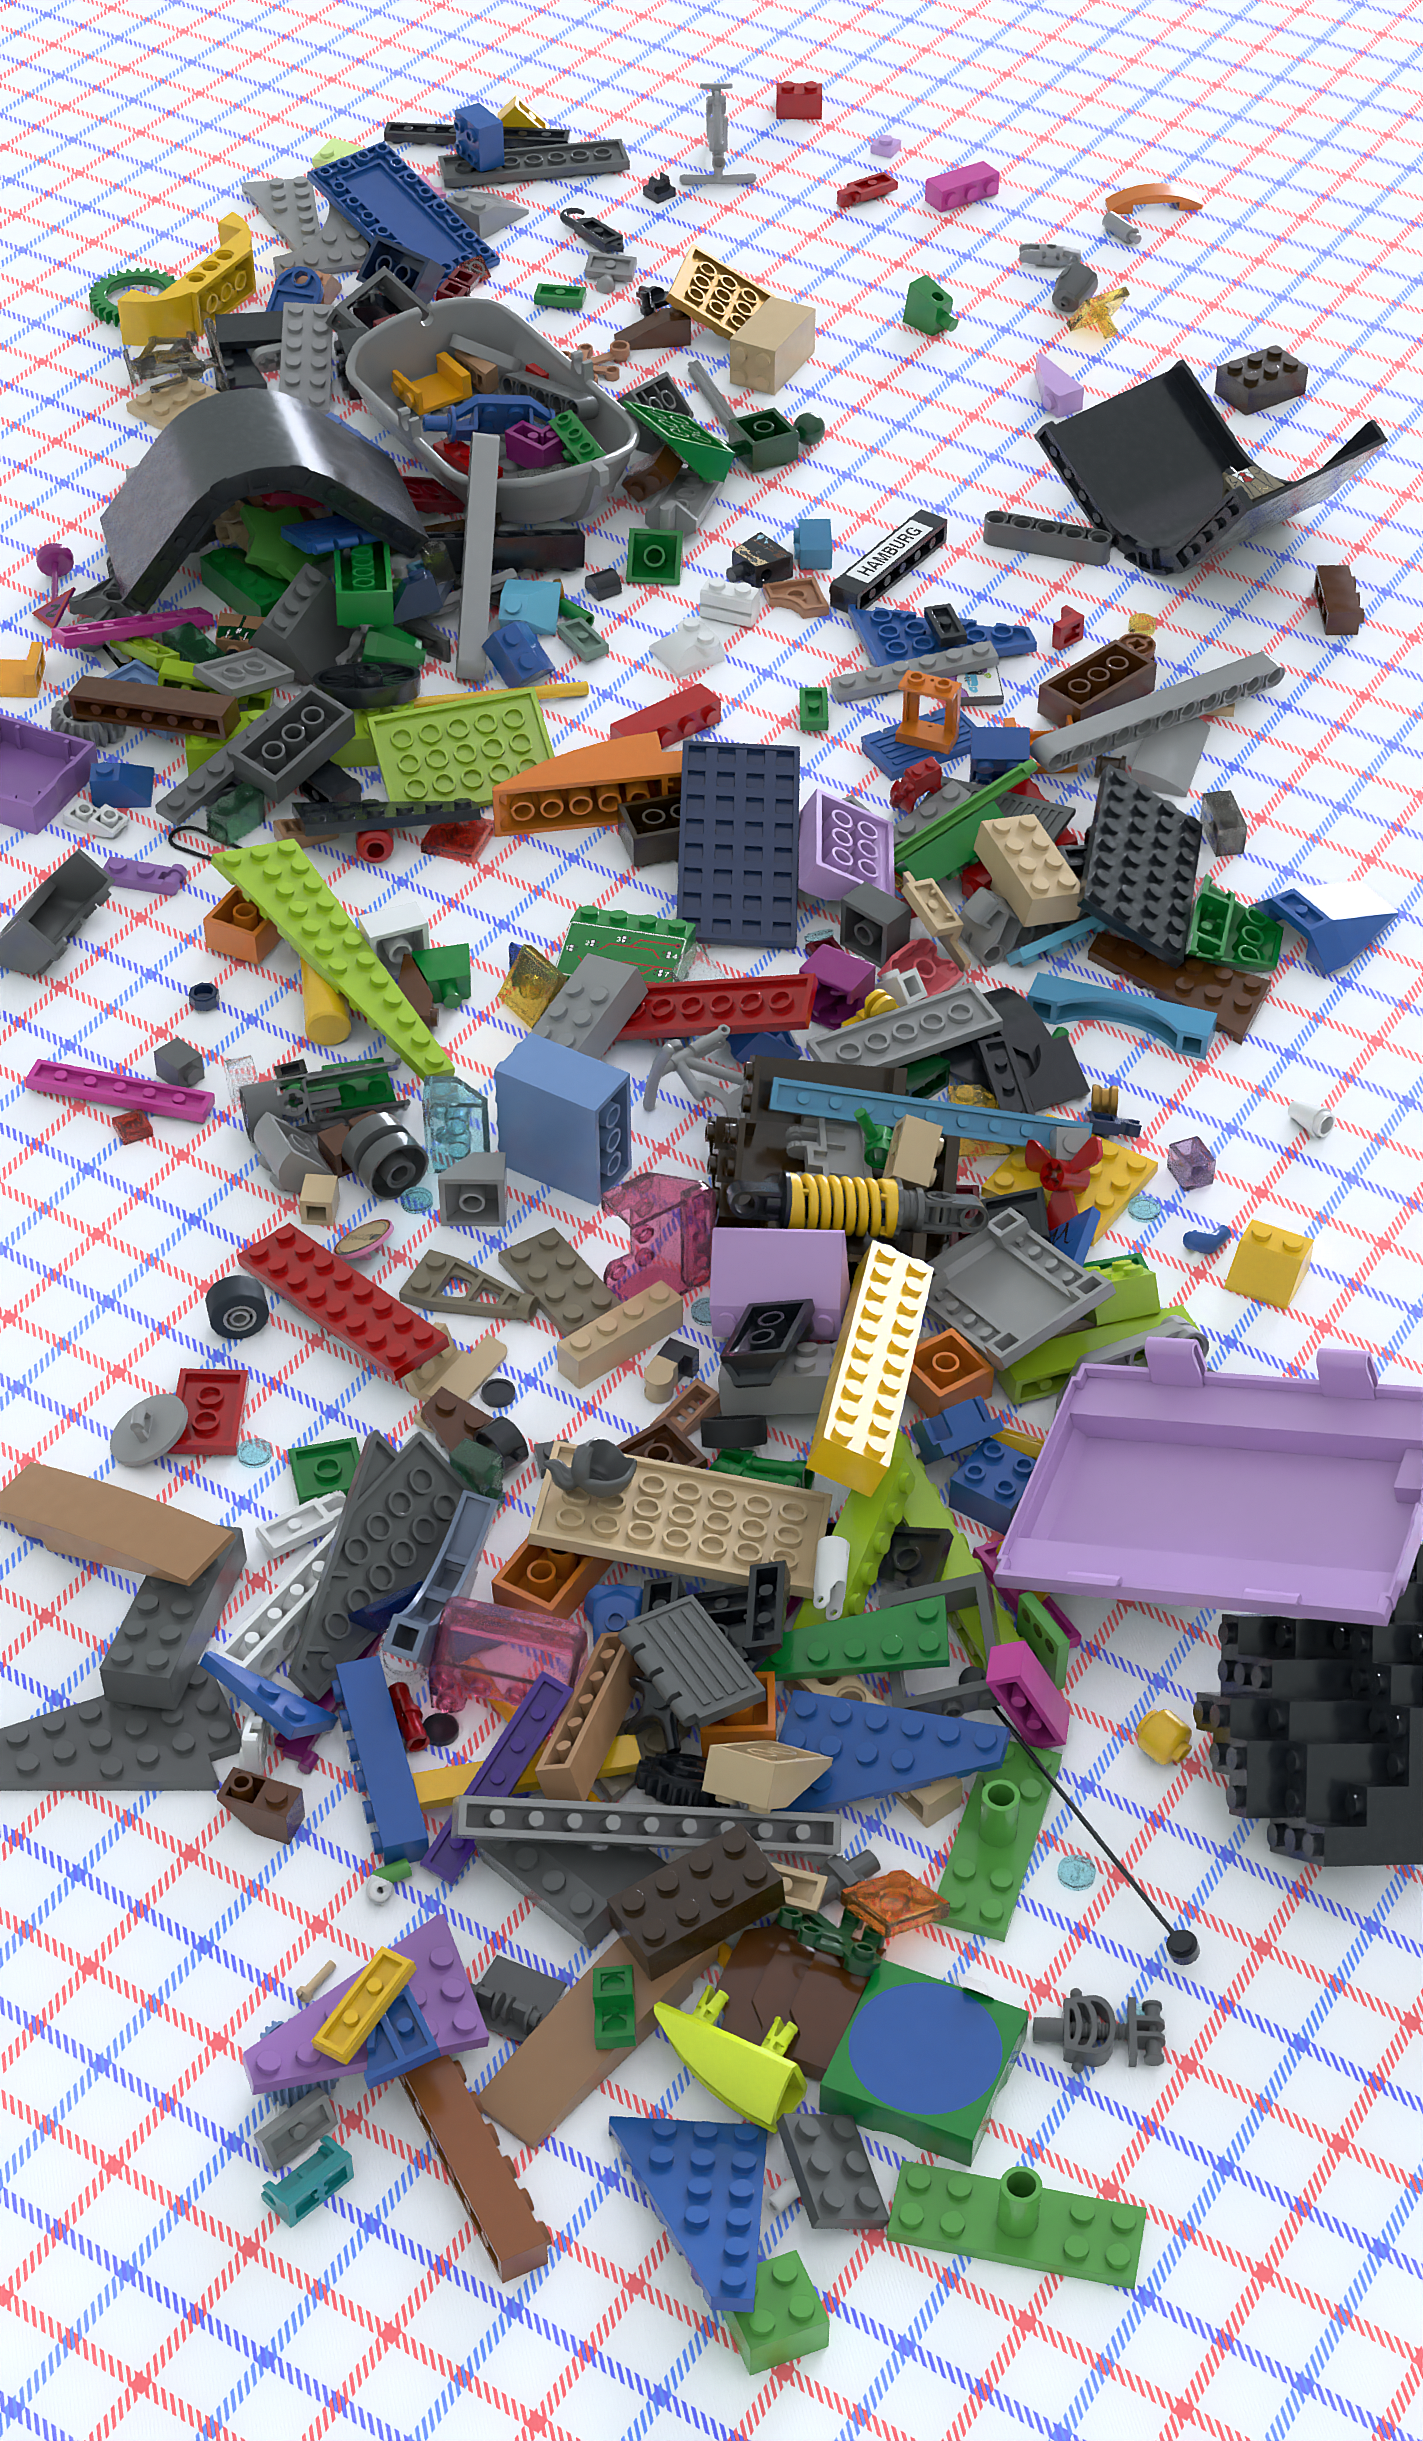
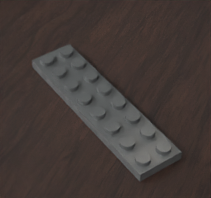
M622 138L504 149L505 165L484 172H479L458 154L438 156V166L444 186L450 188H459L465 185L482 186L486 183L504 184L508 181L517 180L526 182L531 179H552L558 176L574 177L579 174L596 175L600 172L610 171L618 173L623 170H630V160Z

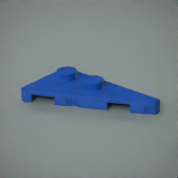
M212 1651L205 1652L201 1659L200 1665L288 1740L333 1730L339 1719L335 1714Z

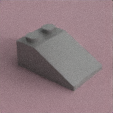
M460 190L444 199V202L482 240L529 214V209L492 193Z

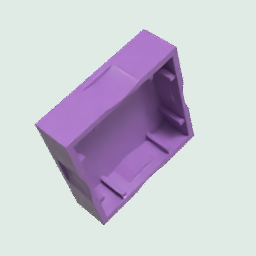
M0 714V824L38 835L89 782L91 763H98L96 743L62 732L45 730L32 723Z

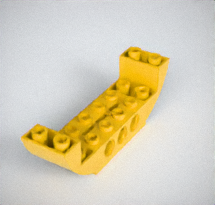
M231 212L218 222L220 247L157 297L131 289L117 300L120 331L124 345L156 346L183 341L194 336L201 337L216 325L215 314H230L257 292L252 235L249 225L242 217L235 212Z

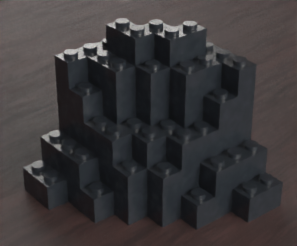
M1421 1541L1405 1593L1398 1598L1395 1610H1392L1388 1626L1269 1614H1222V1623L1218 1628V1638L1221 1643V1660L1217 1669L1221 1688L1219 1692H1197V1701L1193 1707V1717L1196 1722V1730L1213 1733V1743L1209 1749L1212 1771L1229 1775V1786L1226 1790V1803L1229 1807V1814L1245 1819L1270 1818V1824L1267 1827V1841L1270 1845V1852L1322 1867L1423 1865V1541Z

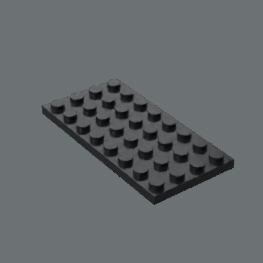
M1108 764L1101 772L1077 906L1171 967L1177 969L1184 962L1203 825L1194 816L1187 815L1176 808L1171 801L1164 800L1153 793L1148 786L1139 784L1130 778L1122 769H1116Z

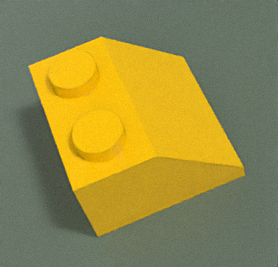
M1252 1219L1239 1241L1224 1289L1287 1310L1310 1268L1314 1239Z

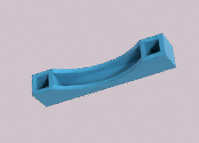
M1040 972L1037 973L1027 996V1002L1044 1023L1058 1025L1082 1020L1122 1023L1155 1036L1175 1053L1206 1060L1215 1037L1218 1013Z

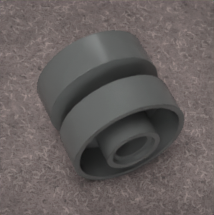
M376 1113L362 1119L349 1131L342 1145V1157L345 1163L360 1178L372 1195L381 1200H392L407 1194L419 1184L427 1171L428 1155L426 1151L410 1135L402 1123L389 1113Z

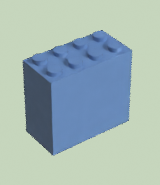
M530 1033L522 1042L516 1044L511 1054L504 1061H500L494 1071V1079L496 1081L495 1102L497 1103L496 1125L498 1127L499 1139L497 1148L499 1152H506V1168L598 1207L632 1169L630 1073Z

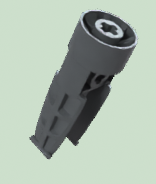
M397 1058L395 1062L340 1067L239 1086L242 1114L250 1143H255V1127L266 1112L289 1123L301 1120L306 1113L308 1124L295 1127L307 1133L325 1130L340 1123L347 1125L348 1120L372 1110L376 1113H392L399 1110L407 1111L411 1104L409 1099L313 1117L312 1111L342 1106L341 1096L338 1087L311 1093L307 1091L308 1088L398 1070L402 1062L401 1058ZM301 1083L300 1090L289 1089L282 1095H277V1087ZM288 1100H294L295 1104H300L296 1112H291V1107L285 1108Z

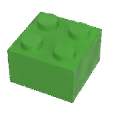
M797 2250L757 2264L754 2313L721 2311L750 2376L829 2347L830 2320Z

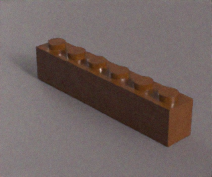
M83 675L67 694L73 718L222 740H227L241 722L238 702L235 696Z

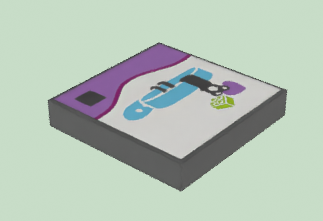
M997 666L947 677L952 681L962 683L960 706L1002 705L1004 702Z

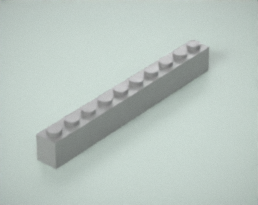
M459 1795L453 1798L451 1838L694 1850L742 1823L763 1853L833 1856L841 1853V1814L771 1811L770 1814H759L746 1809Z

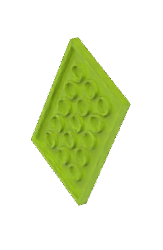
M535 687L367 717V726L388 802L454 801L458 798H469L471 801H475L479 807L493 805V786L547 759L555 757Z

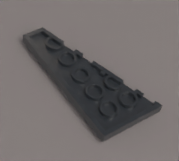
M458 798L454 801L379 802L378 799H365L362 802H291L292 814L306 837L481 820L480 807L469 798Z

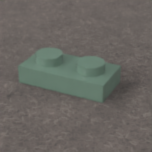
M582 617L557 625V634L585 662L609 654V644Z

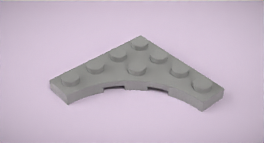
M328 201L329 213L320 232L303 247L293 252L273 257L276 276L278 278L285 268L297 266L308 267L313 271H320L323 274L360 270L369 251L368 242Z

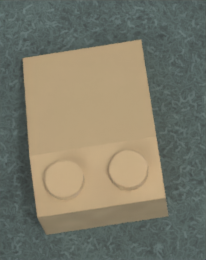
M772 1740L710 1745L702 1791L716 1794L715 1800L718 1802L736 1805L739 1801L748 1804V1810L751 1812L770 1814L771 1809L789 1806L832 1766L833 1758Z

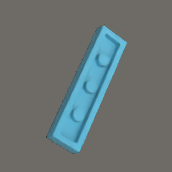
M1090 916L1006 954V958L1010 966L1021 962L1024 967L1040 960L1038 956L1040 952L1045 951L1048 956L1064 949L1062 945L1064 941L1069 940L1072 945L1088 938L1086 931L1093 929L1096 934L1110 927L1094 916Z

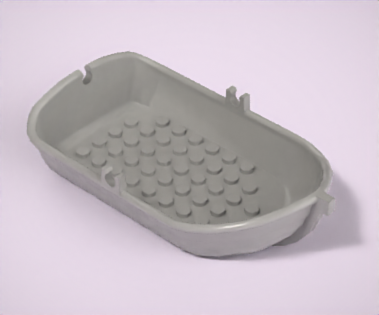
M467 296L431 302L427 304L429 316L426 320L421 321L422 312L418 307L404 311L368 331L352 346L345 365L346 375L350 384L358 390L370 413L449 491L456 495L465 504V507L468 476L444 461L433 450V444L444 440L447 434L446 432H423V415L446 416L449 406H455L456 408L475 395L485 393L472 385L473 396L419 416L413 409L408 408L404 401L394 395L391 388L393 370L397 369L410 382L437 373L436 354L446 352L455 360V351L457 349L449 346L454 333L521 359L519 371H525L527 364L535 363L549 373V380L596 398L599 404L598 416L595 419L580 421L607 454L593 461L573 467L572 464H564L551 473L539 475L506 458L505 434H490L500 436L498 465L503 467V477L497 479L495 513L501 512L503 522L539 524L562 519L565 523H574L585 519L594 512L598 503L614 492L617 482L630 461L631 454L639 444L640 431L636 420L594 381L593 361L591 359L583 361L581 350L571 352L570 360L526 319L497 300L488 297ZM497 365L498 380L500 376L503 374L515 372L503 366ZM499 387L492 393H490L494 395H502L500 393ZM471 414L456 420V422L470 418ZM533 415L534 422L546 425V421ZM462 441L469 446L471 444L469 441Z

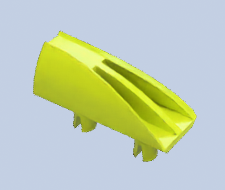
M711 1985L705 1987V1991L692 2014L684 2013L660 2001L654 2005V2014L678 2057L691 2074L729 2108L774 2134L779 2132L776 2122L783 2113H795L803 2101L808 2087L799 2065L783 2057L794 2035L798 2032L797 2026L790 2021L785 2026L781 2017L776 2016L761 2046H757L717 2028L713 2024L725 2003L728 2002L729 1996L722 1990H719L716 1994Z

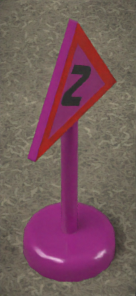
M49 543L38 550L36 564L43 574L52 577L51 601L32 612V614L51 629L58 626L69 604V599L73 596L76 588L73 587L58 596V577L67 575L72 570L74 555L63 544Z

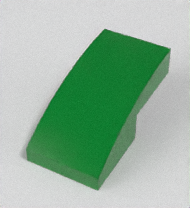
M633 1965L593 1968L594 2040L596 2050L637 2046Z

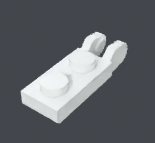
M336 1490L319 1499L316 1497L256 1526V1537L271 1557L275 1559L330 1532L339 1522L346 1496L340 1490Z

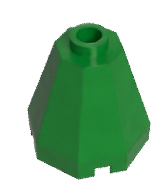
M388 624L385 627L369 626L365 636L361 662H395L418 668V664L424 665L427 649L422 648V641L392 624Z

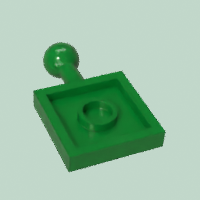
M383 1057L336 1063L322 1065L321 1070L383 1063L385 1061ZM388 1072L307 1089L308 1093L338 1087L342 1106L331 1108L332 1112L396 1101ZM300 1083L289 1085L285 1091L289 1089L300 1090ZM288 1100L287 1103L292 1108H298L300 1105L299 1103L295 1104L294 1100Z

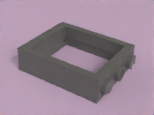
M384 266L335 306L325 323L336 333L337 330L365 327L366 325L352 314L349 309L375 287L402 312L418 307L422 312L421 321L428 318L429 310L427 305Z
M984 1571L878 1596L880 1610L945 1595L947 1612L978 1605L987 1663L989 1662L991 1647L1001 1645L993 1589ZM903 1671L889 1672L893 1707L958 1718L964 1713L981 1709L991 1710V1707L1001 1705L987 1685L986 1679L907 1697Z

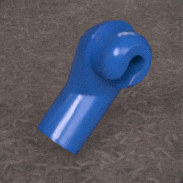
M1225 1225L1218 1226L1212 1233L1202 1230L1188 1231L1183 1236V1245L1187 1249H1192L1199 1253L1211 1254L1230 1239L1232 1233Z

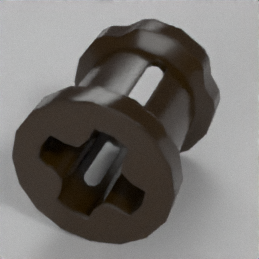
M1103 754L1097 756L1094 778H1099L1102 770L1108 764L1116 769L1125 771L1127 756L1122 755L1121 758L1103 756Z

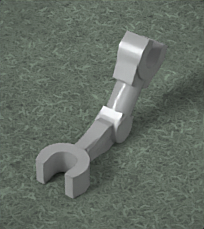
M355 631L352 634L348 649L336 657L337 666L351 664L357 653H363L364 643L362 642L365 639L366 633Z

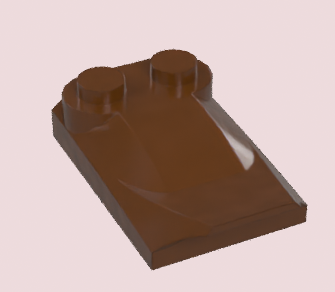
M667 1416L616 1445L623 1454L700 1469L708 1468L707 1458Z

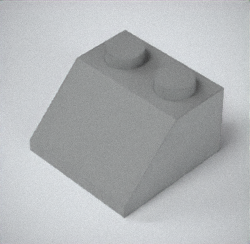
M472 1152L438 1174L441 1226L506 1227L508 1207L506 1152Z

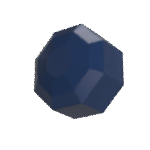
M201 982L194 985L188 994L189 1004L197 1011H209L216 1008L220 1000L219 989L212 983Z

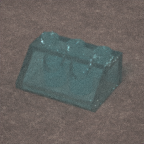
M425 1076L422 1109L425 1151L428 1155L427 1173L440 1174L472 1152H491L488 1098L457 1076Z

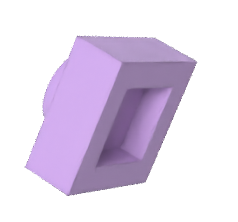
M880 135L870 145V153L892 158L901 149L902 140L893 138L891 135Z

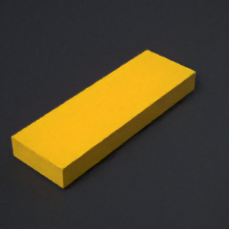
M381 1946L311 2040L314 2049L347 2065L417 1970L414 1961Z

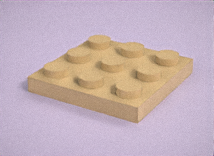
M182 372L164 383L158 384L146 393L138 395L135 399L127 402L126 407L128 413L163 431L186 408L201 399L221 392Z

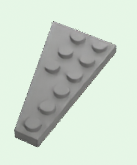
M297 176L293 179L273 178L266 181L241 182L242 192L250 196L252 204H256L259 207V212L273 229L277 228L279 236L288 241V246L292 251L309 243L320 232L314 189L307 177Z

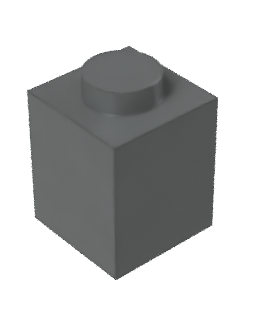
M179 1037L153 1051L156 1075L168 1084L189 1088L205 1078L202 1054Z

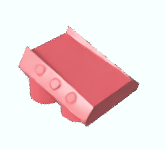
M920 938L918 940L913 939L894 953L877 973V976L882 979V974L896 968L902 973L916 967L928 996L922 998L925 999L950 990L964 977V974L959 971L958 966L952 960L942 959L936 955L937 946L930 939Z

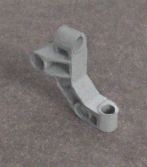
M979 887L962 906L963 910L958 915L964 924L960 935L985 966L992 967L999 964L1012 949L1031 944L1075 924L1086 911L1081 909L1077 920L1024 927L1005 898L992 890L989 891L984 887Z
M1168 1316L1158 1327L1080 1356L1057 1396L1056 1409L1058 1410L1071 1377L1076 1376L1078 1368L1082 1363L1148 1367L1145 1353L1139 1361L1134 1362L1133 1358L1137 1351L1145 1349V1342L1149 1336L1196 1339L1199 1342L1204 1358H1206L1210 1348L1209 1341L1205 1335L1181 1316ZM1209 1367L1206 1372H1216Z

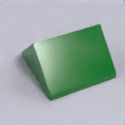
M629 528L626 582L680 585L683 569V531Z

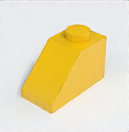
M517 95L497 112V117L503 122V127L550 128V125Z

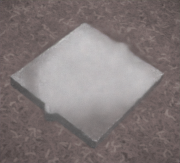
M697 941L685 953L679 955V961L669 972L676 982L728 979Z

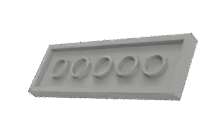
M284 302L279 392L295 397L326 415L330 413L333 329L325 322L333 311L334 305Z
M970 982L806 1040V1050L815 1061L896 1068L1002 1030L1003 1019L975 984Z

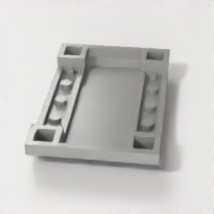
M1011 1207L990 1220L983 1231L969 1234L926 1263L927 1266L934 1268L925 1310L948 1329L953 1328L982 1357L1001 1372L1116 1294V1290L1110 1280L1095 1269L1089 1273L1030 1228L1027 1219Z

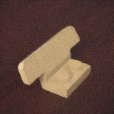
M910 871L903 872L904 887L901 892L932 938L937 937L961 972L970 969L971 961L958 943L964 924L933 878L916 881Z
M435 1322L433 1326L448 1336L450 1346L403 1377L411 1396L426 1403L441 1386L468 1402L506 1359L507 1347L490 1334H487L470 1354L466 1351L457 1350L446 1323ZM421 1408L413 1417L415 1424L434 1433L421 1418Z

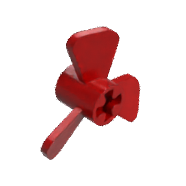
M1090 1137L1071 1161L1052 1158L1039 1141L1028 1140L1025 1152L1026 1167L1032 1172L1039 1173L1042 1186L1046 1190L1052 1191L1047 1207L1050 1231L1079 1214L1074 1194L1079 1195L1086 1191L1091 1178L1089 1168L1096 1166L1102 1159L1103 1146L1100 1137Z

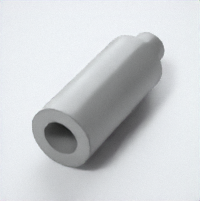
M1110 211L1103 217L1102 225L1126 243L1139 244L1142 237L1139 235L1138 228L1115 212Z

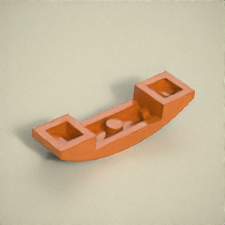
M1168 183L1136 185L1118 191L1105 199L1108 212L1113 211L1116 214H1133V205L1176 202L1179 211L1200 210L1203 208L1197 192L1183 186Z

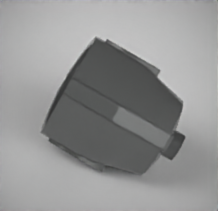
M1072 262L1068 264L1055 282L1052 295L1053 304L1058 309L1067 313L1075 312L1080 307L1082 309L1098 288L1097 274L1081 263Z

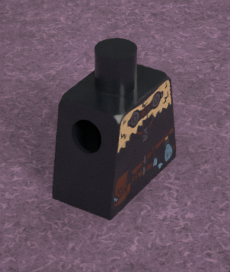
M759 532L733 549L732 567L727 568L726 576L732 583L743 580L755 588H762L763 584L784 581L793 577V554L762 532Z

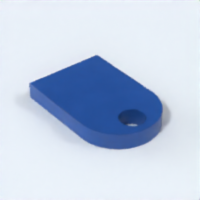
M303 266L285 270L275 281L265 312L283 311L284 302L321 304L324 288L317 273ZM301 276H307V277H308V279H307V281H306L305 283H303V284H297V283H296V281H297V279H298L299 277H301Z

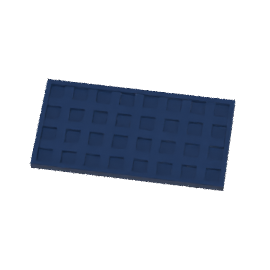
M683 740L676 919L696 924L695 944L796 949L800 746Z

